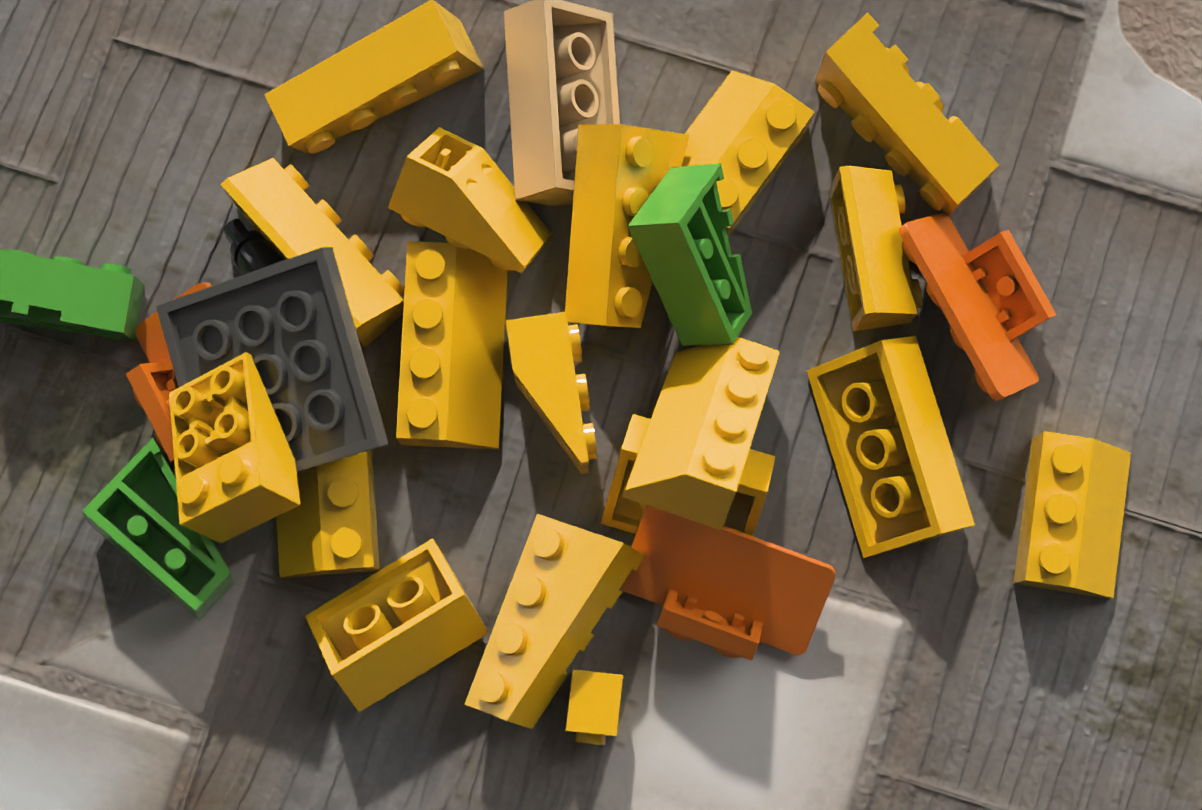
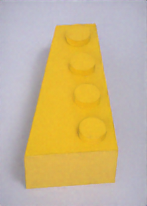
M429 0L269 91L264 96L288 145L304 153L314 154L332 146L335 143V139L354 130L362 129L377 119L484 70V67L460 19L434 0Z
M867 12L824 53L815 82L819 85L817 90L833 108L840 106L853 119L851 121L852 127L867 142L874 140L887 153L885 155L886 161L901 176L908 174L921 187L919 189L920 195L933 209L937 211L943 209L950 216L993 175L999 164L958 117L951 116L947 119L941 113L944 110V105L940 95L929 83L915 82L910 77V72L905 64L908 58L896 44L886 48L872 32L879 25Z
M579 124L565 303L568 323L641 328L652 281L642 256L632 240L628 225L669 169L682 166L689 135L624 124Z
M537 514L466 698L465 705L508 722L533 729L568 676L566 672L568 666L579 650H585L594 636L591 631L607 607L612 609L622 593L619 590L632 569L637 571L646 555L623 542Z

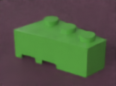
M721 163L671 167L628 225L632 240L642 256L650 274V279L658 291L668 313L669 321L674 326L682 346L733 344L752 315L740 254H731L726 227L734 224L731 209L722 210L716 181L724 179Z
M0 249V322L134 341L144 284L136 276L131 275L132 269L117 264L104 263L101 268L83 265L82 261L68 257L56 256L50 259L35 256L24 251Z
M153 438L82 510L89 525L199 621L234 585L231 573L213 541L180 525L176 478Z

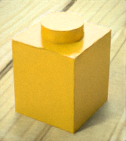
M572 670L566 731L576 732L575 742L605 745L606 735L617 736L623 675Z

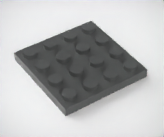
M321 247L156 306L178 387L245 352L252 356L294 456L297 473L389 445L333 247Z

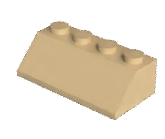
M531 0L504 11L515 200L549 206L573 204L579 124H620L613 14L563 0Z

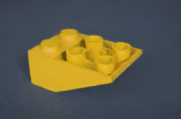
M440 127L406 157L388 205L389 209L401 214V217L407 223L417 227H428L444 235L446 240L452 245L463 249L471 248L489 257L490 261L497 267L510 271L516 270L520 273H523L552 235L526 201L515 200V187L482 147Z
M566 312L506 320L516 386L580 473H589L588 460L597 459V447L593 423L583 424L581 412L590 410L586 375H575L574 363L582 362L578 324L568 326Z
M245 352L169 392L180 525L219 543H223L300 505L294 456L253 358L249 353Z

